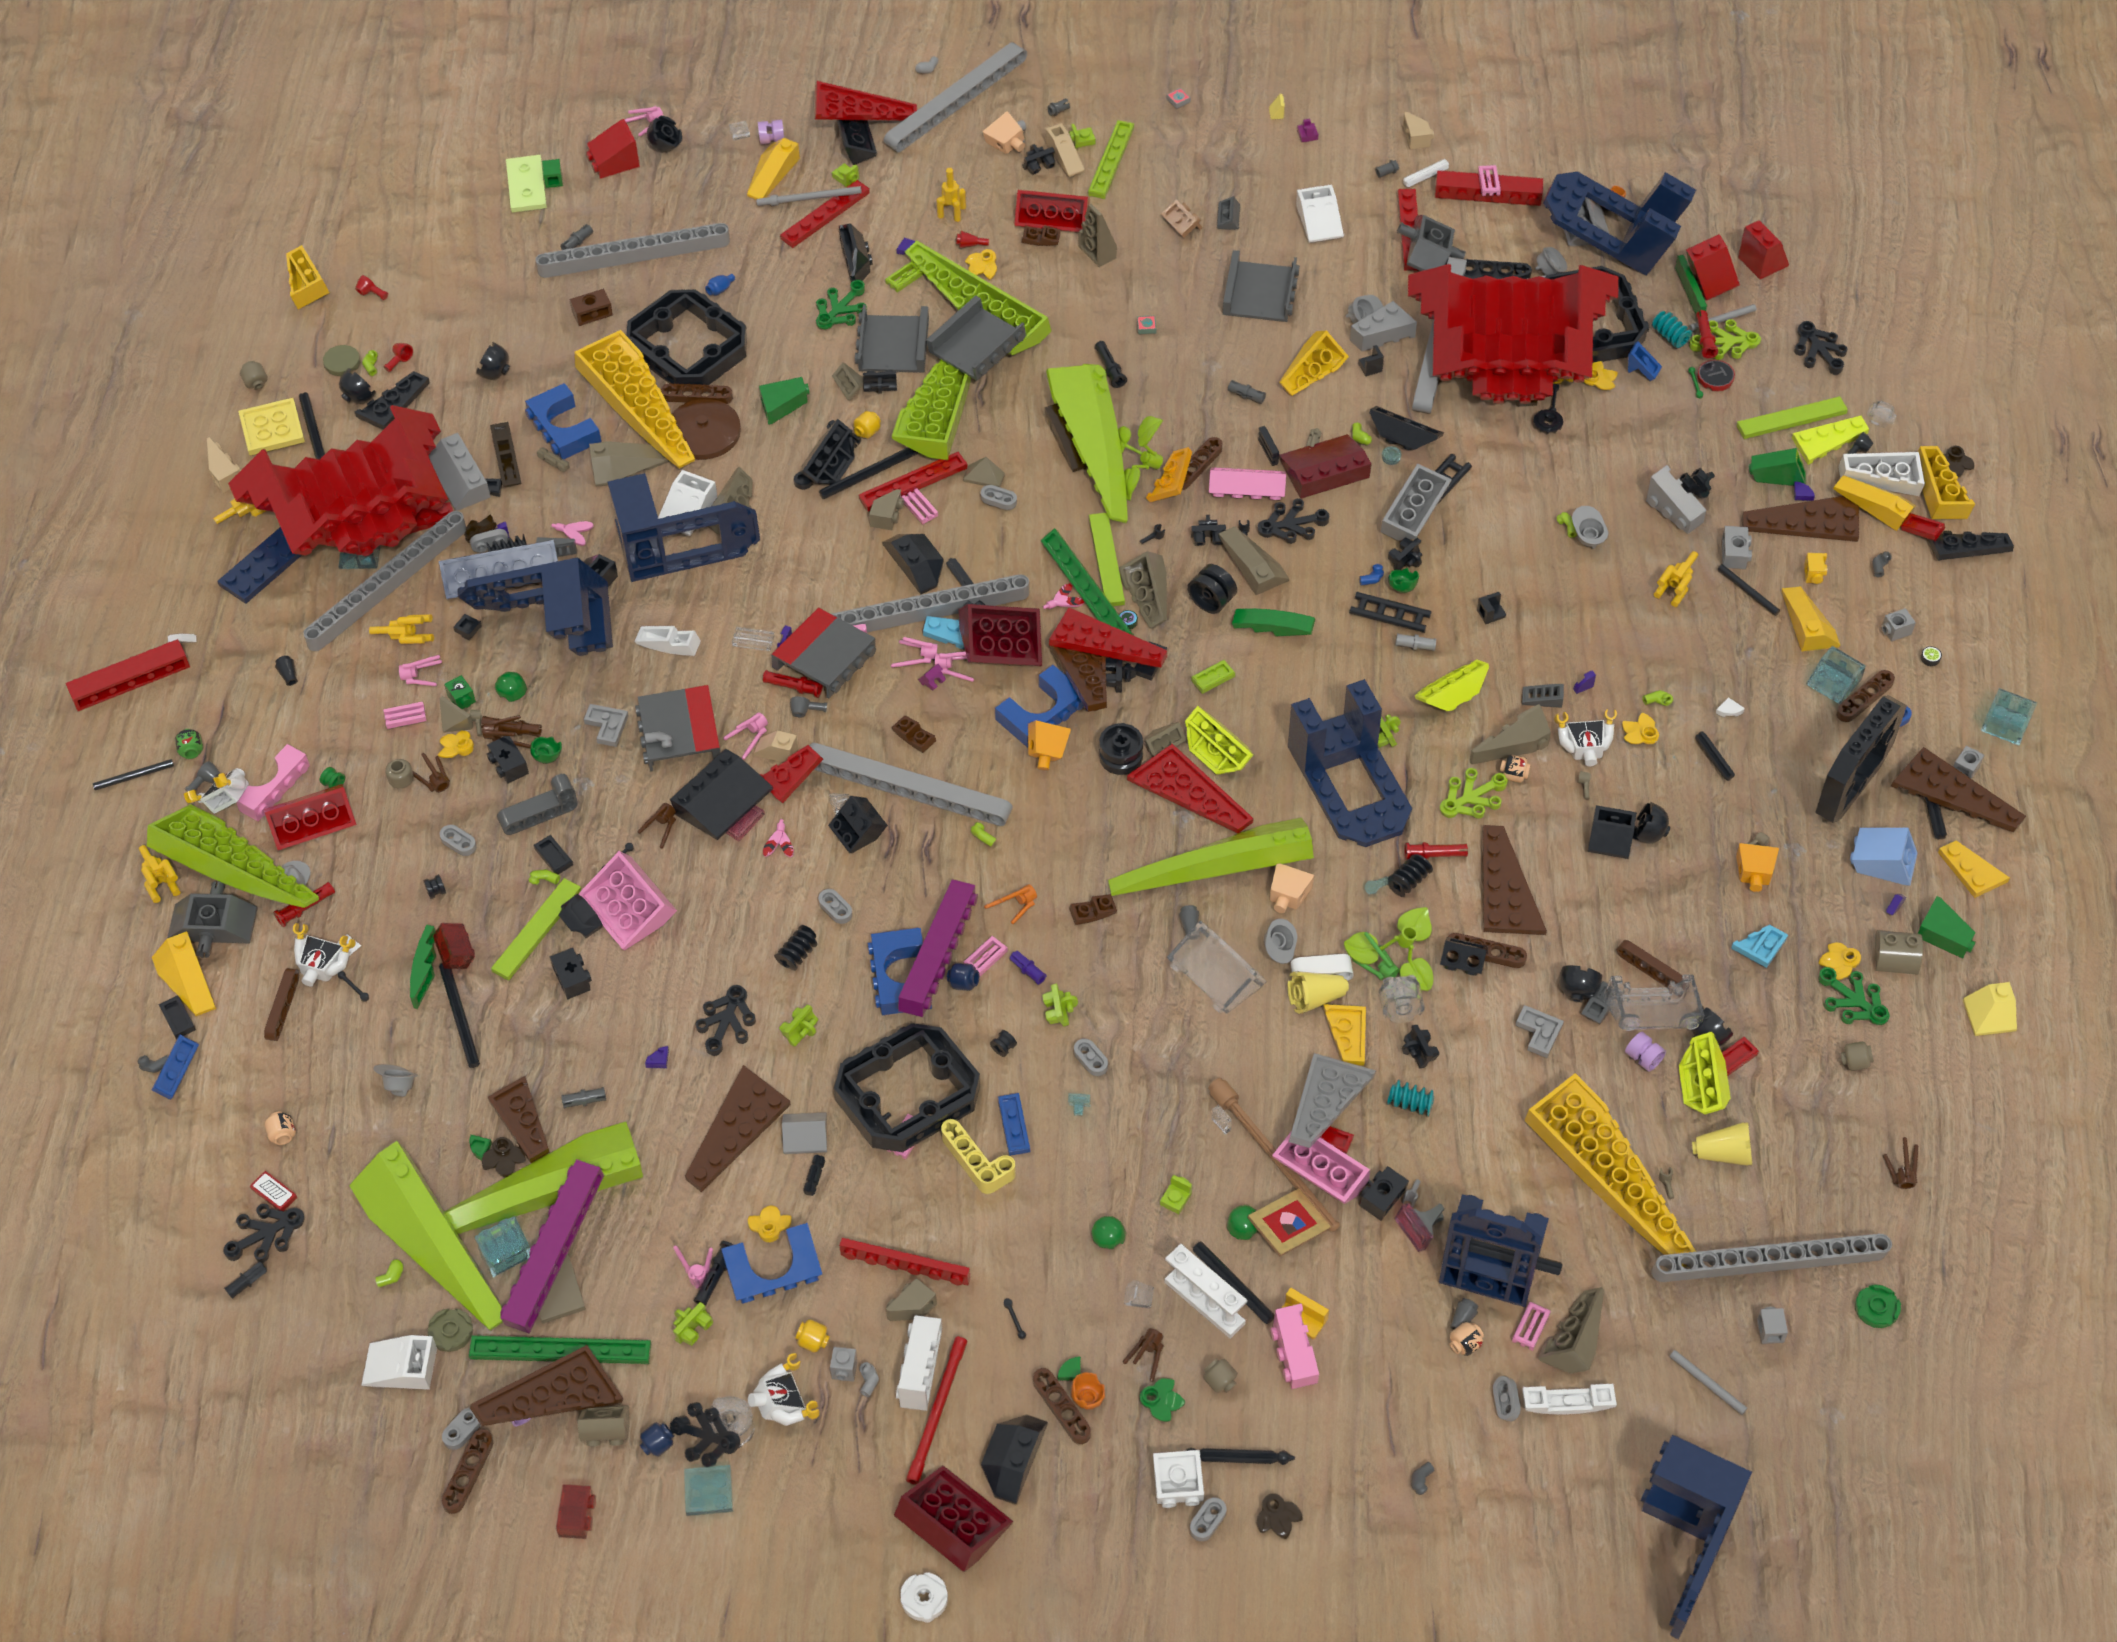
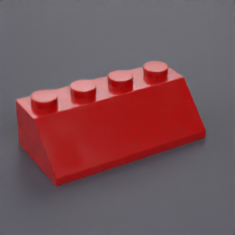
M1018 190L1014 226L1025 227L1027 225L1034 228H1043L1046 225L1064 231L1079 232L1083 228L1081 226L1082 222L1086 220L1085 214L1090 203V197Z
M343 784L264 809L277 850L357 825Z

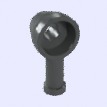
M797 696L790 699V708L794 717L802 718L806 715L808 709L826 712L827 702H810L805 697Z
M210 761L204 763L200 767L197 777L188 787H185V790L187 792L196 790L203 781L214 784L213 778L219 777L218 775L220 774L217 767Z

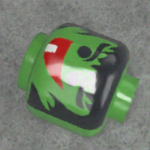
M184 729L176 735L175 745L180 756L186 759H193L202 752L203 744L199 732L192 729Z

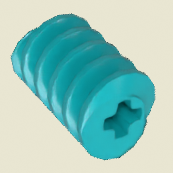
M1661 311L1652 322V327L1677 348L1683 347L1693 333L1692 330H1687L1688 327L1683 325L1682 321H1678V318L1675 316L1673 317L1671 312Z
M1397 1080L1395 1085L1391 1087L1387 1105L1394 1100V1107L1396 1108L1402 1103V1109L1406 1110L1410 1105L1411 1112L1414 1113L1419 1108V1114L1423 1115L1427 1110V1116L1429 1117L1435 1098L1434 1090L1431 1089L1427 1095L1425 1087L1420 1092H1417V1085H1414L1410 1090L1408 1082L1401 1087L1400 1080Z

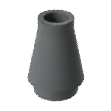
M1193 905L1182 907L1179 917L1186 937L1193 938L1198 936L1199 911L1197 907Z
M1463 1298L1461 1302L1459 1301L1450 1328L1454 1330L1464 1322L1470 1323L1478 1314V1305L1467 1298Z

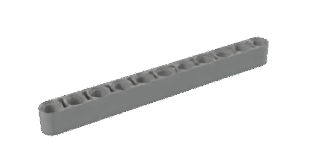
M1014 42L1009 43L888 131L884 137V143L897 152L903 151L1022 64L1027 57V51Z
M724 223L693 227L542 253L536 257L535 261L538 274L543 278L725 247L730 243L729 228Z
M1449 257L1447 264H1451V272L1464 276L1467 260ZM1434 319L1412 407L1413 411L1430 414L1439 382V377L1433 376Z
M452 511L309 625L304 630V637L309 650L319 651L461 537L466 531L463 514L459 511Z
M1022 574L832 613V615L852 626L866 624L867 632L924 621L927 616L943 617L958 614L959 609L964 607V604L968 601L975 604L981 600L986 605L996 606L1024 600L1029 596V579Z
M811 743L809 745L823 758V761L814 769L815 771L997 826H1004L1013 808L1010 802L1001 798L818 743Z
M1872 1234L1662 1255L1657 1259L1652 1267L1651 1274L1659 1282L1879 1261L1890 1251L1892 1242L1887 1235ZM1876 1245L1882 1247L1883 1250L1878 1249ZM1854 1247H1858L1861 1252L1856 1251ZM1833 1249L1838 1250L1840 1254H1836ZM1811 1251L1816 1252L1818 1256L1813 1255ZM1789 1253L1795 1254L1797 1259L1791 1257ZM1768 1255L1773 1256L1776 1261L1771 1260ZM1746 1257L1751 1258L1754 1263L1749 1262ZM1724 1259L1730 1260L1733 1265L1727 1264ZM1703 1261L1708 1262L1711 1267L1705 1266ZM1681 1264H1686L1690 1269L1683 1268ZM1660 1266L1666 1267L1668 1271H1663Z

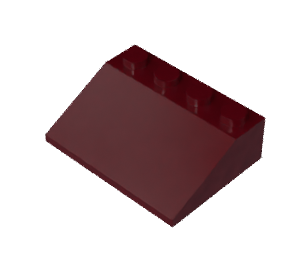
M1348 434L1316 443L1314 447L1306 446L1279 455V459L1300 499L1370 478L1372 464L1364 449Z
M967 604L959 609V629L968 663L1042 666L1040 609Z
M944 1465L903 1494L894 1513L898 1520L963 1572L977 1563L1013 1522V1520Z

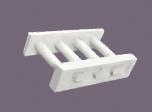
M1182 1244L1165 1258L1175 1268L1165 1278V1283L1231 1339L1245 1325L1246 1320L1237 1312L1247 1303V1299Z

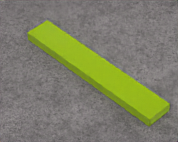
M1117 120L1088 190V196L1106 198L1134 130V123Z
M1839 396L1737 421L1736 426L1743 439L1844 415L1847 414L1848 409Z
M1089 514L1103 593L1113 606L1125 605L1108 514Z
M564 878L491 967L492 972L509 981L559 920L558 914L561 911V905L582 891L581 886Z

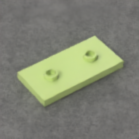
M541 155L506 159L511 212L547 208Z

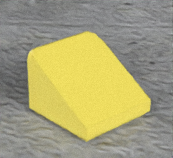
M1279 94L1269 107L1271 119L1284 118L1285 105L1282 94Z

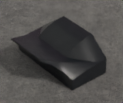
M579 894L561 905L559 917L572 932L581 933L585 939L603 927L596 912Z

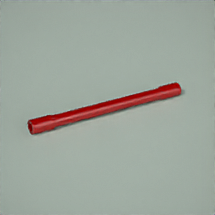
M955 1337L941 1383L915 1458L906 1477V1481L910 1484L917 1485L920 1482L931 1443L959 1362L963 1357L968 1342L963 1337Z

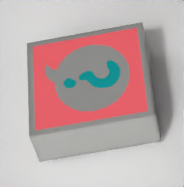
M1182 88L1167 94V100L1176 109L1191 102V97Z

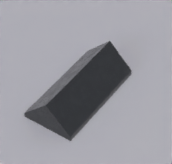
M837 120L845 151L853 165L877 155L868 120Z

